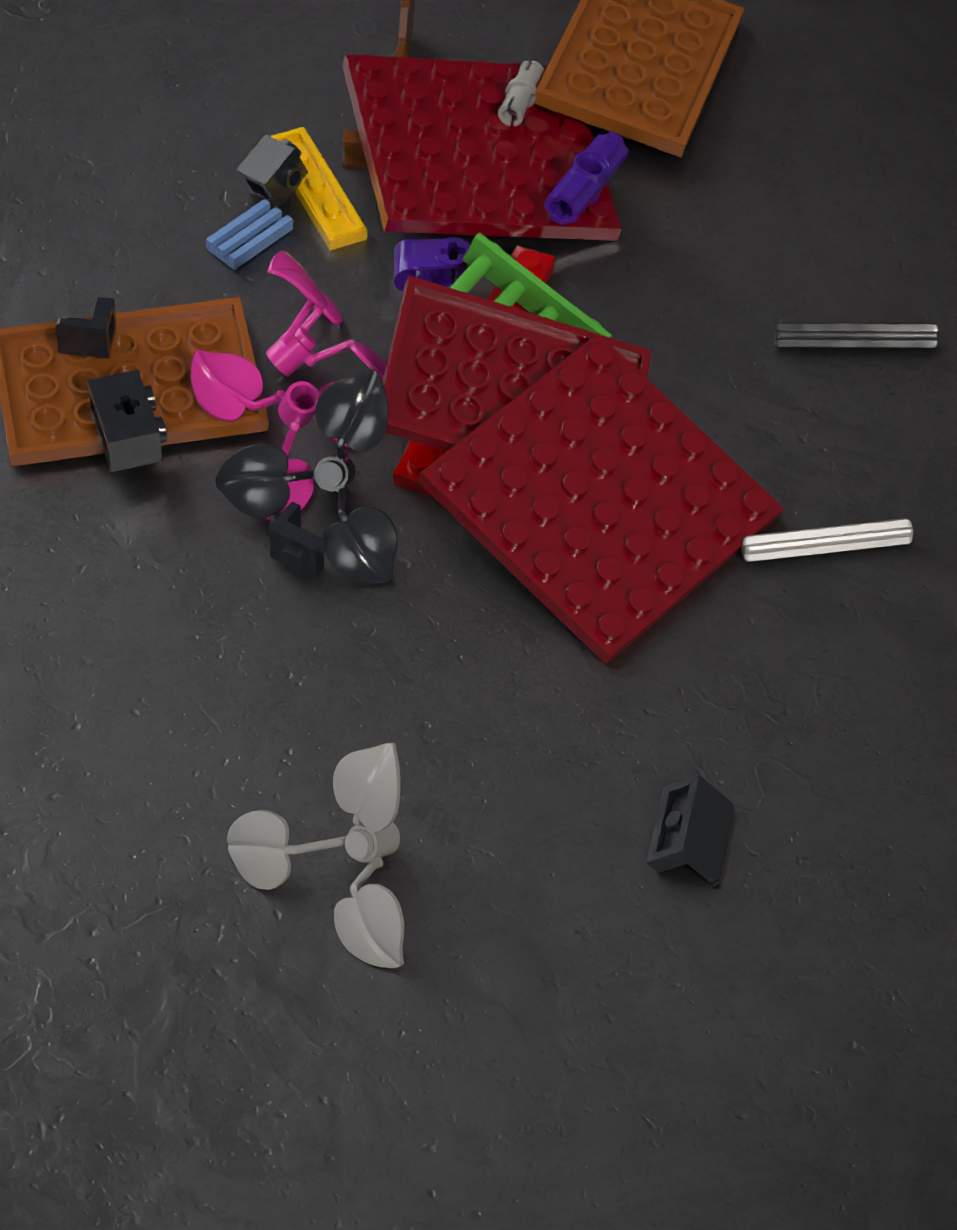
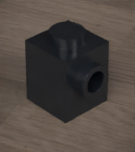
M266 134L236 169L250 194L262 200L266 199L270 204L278 208L281 207L308 174L300 158L302 153L297 146L289 140L283 139L279 141Z

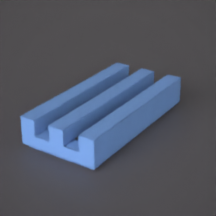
M263 199L206 239V249L235 270L293 230V219L288 215L282 217L280 209L277 207L270 209V202ZM270 224H273L268 229H266L265 231L256 236L257 233L268 227ZM244 243L242 247L234 251L232 254H229L231 251H233L234 249H236Z

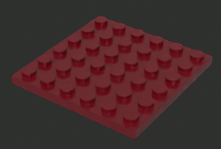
M345 54L342 68L384 232L477 235L480 232L483 236L618 241L622 228L607 183L602 188L598 201L593 205H589L575 223H566L562 226L550 219V214L544 207L547 197L572 168L576 154L586 151L593 142V138L587 123L559 112L551 111L537 104L527 108L524 118L518 126H514L513 123L516 116H514L510 126H507L499 119L498 110L506 99L507 93H505L507 85L516 78L522 63L510 64L485 61L423 59L405 56L388 57L369 54ZM541 65L545 73L548 66Z
M599 333L421 471L417 480L606 665L741 550L743 537L760 534L784 510L768 492Z

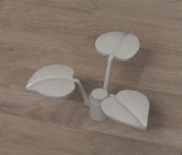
M393 742L352 752L343 757L335 768L333 789L336 801L341 809L354 814L353 823L355 826L350 829L348 835L316 842L288 845L289 827L285 819L272 811L255 810L242 815L234 821L228 831L227 843L229 854L240 875L250 885L262 890L279 887L287 880L291 871V862L288 854H300L345 846L350 857L359 862H367L368 865L350 886L352 897L340 900L335 906L334 923L336 932L344 947L363 962L378 967L397 968L404 965L402 949L405 930L400 903L391 890L382 885L368 884L362 887L374 870L383 866L381 857L393 854L400 844L399 830L393 823L400 802V767L396 745Z

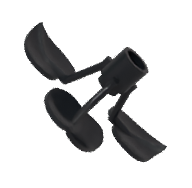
M370 370L336 381L322 392L317 401L315 413L318 426L328 437L338 438L336 442L337 454L321 459L315 469L286 474L288 470V457L282 449L270 444L250 445L239 450L224 462L216 476L215 482L216 487L239 511L251 517L267 518L276 515L287 505L290 499V488L287 482L315 479L316 483L323 490L337 491L339 493L338 516L341 522L330 525L323 534L324 551L331 564L343 574L363 582L383 583L393 578V567L398 544L397 533L392 520L382 510L369 506L359 507L353 510L349 516L346 512L347 495L349 494L347 486L353 481L356 470L353 461L347 456L344 445L346 443L357 452H367L377 446L382 440L388 425L387 393L378 372Z

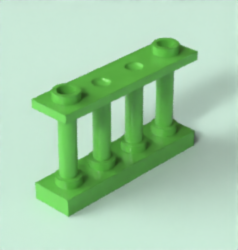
M480 232L474 237L463 258V261L469 267L450 288L468 293L484 276L503 291L494 302L510 307L517 302L530 313L611 338L612 334L605 330L599 322L588 317L505 253L498 244L491 242Z

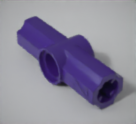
M611 131L605 135L599 134L586 151L576 154L572 168L546 199L544 207L548 210L551 220L562 226L566 223H575L589 205H593L598 201L602 188L628 155L629 149L624 145L623 137Z

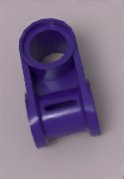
M455 237L446 239L410 238L398 242L394 248L395 287L403 292L405 282L410 275L450 288L455 282L452 281V270H456L457 280L468 268V264L463 261V258L470 247L469 243ZM452 249H455V260H451Z

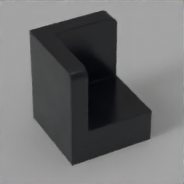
M97 297L92 319L58 318L56 323L58 353L109 359L117 329L114 298Z

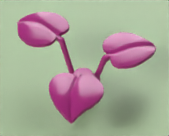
M285 251L278 252L269 264L268 273L280 276L292 283L308 300L288 331L266 351L270 361L284 375L290 376L304 362L309 367H312L319 360L344 350H350L371 370L377 371L383 382L386 362L363 342L357 343L350 339L314 354L312 349L317 343L307 332L308 329L322 313L334 325H339L343 321L342 314L335 303L318 289L310 275L290 254ZM313 306H314V311H313V313H312V314L307 318V320L303 323V321L305 320V318L307 317V315L309 314V312L311 311V309H312Z
M197 349L191 364V383L195 397L200 406L214 418L231 422L241 417L245 407L251 411H256L279 403V416L289 426L282 446V450L287 454V457L298 429L306 426L313 416L317 422L315 413L317 401L322 392L328 386L335 383H327L317 390L311 383L298 381L290 385L286 393L283 390H278L276 395L253 402L262 393L263 381L257 367L247 359L229 353H211ZM329 437L335 443L338 440V438ZM288 459L286 474L311 470L310 466L303 460ZM314 479L287 482L290 488V499L279 513L282 514L292 501L301 505L302 510L312 495ZM275 515L267 517L266 519L268 521H271Z

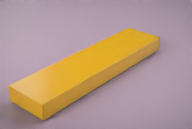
M300 127L270 136L279 141L283 139L289 140L301 151L302 155L300 158L308 174L303 178L301 184L294 189V192L328 249L331 251L367 240V228L306 129Z

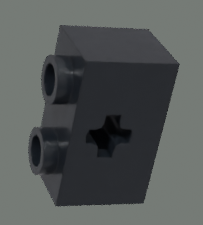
M133 370L87 380L90 412L110 472L162 461L161 443L167 442L165 424L162 416L154 417L153 411H156L154 393L151 385L143 386L139 371Z

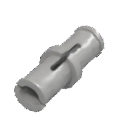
M529 60L524 61L519 68L516 78L507 85L505 93H507L506 99L498 110L499 119L507 126L511 125L514 116H516L513 122L514 126L521 124L527 108L532 106L536 100V96H534L535 91L544 75L543 67L536 61L532 60L529 70H527Z

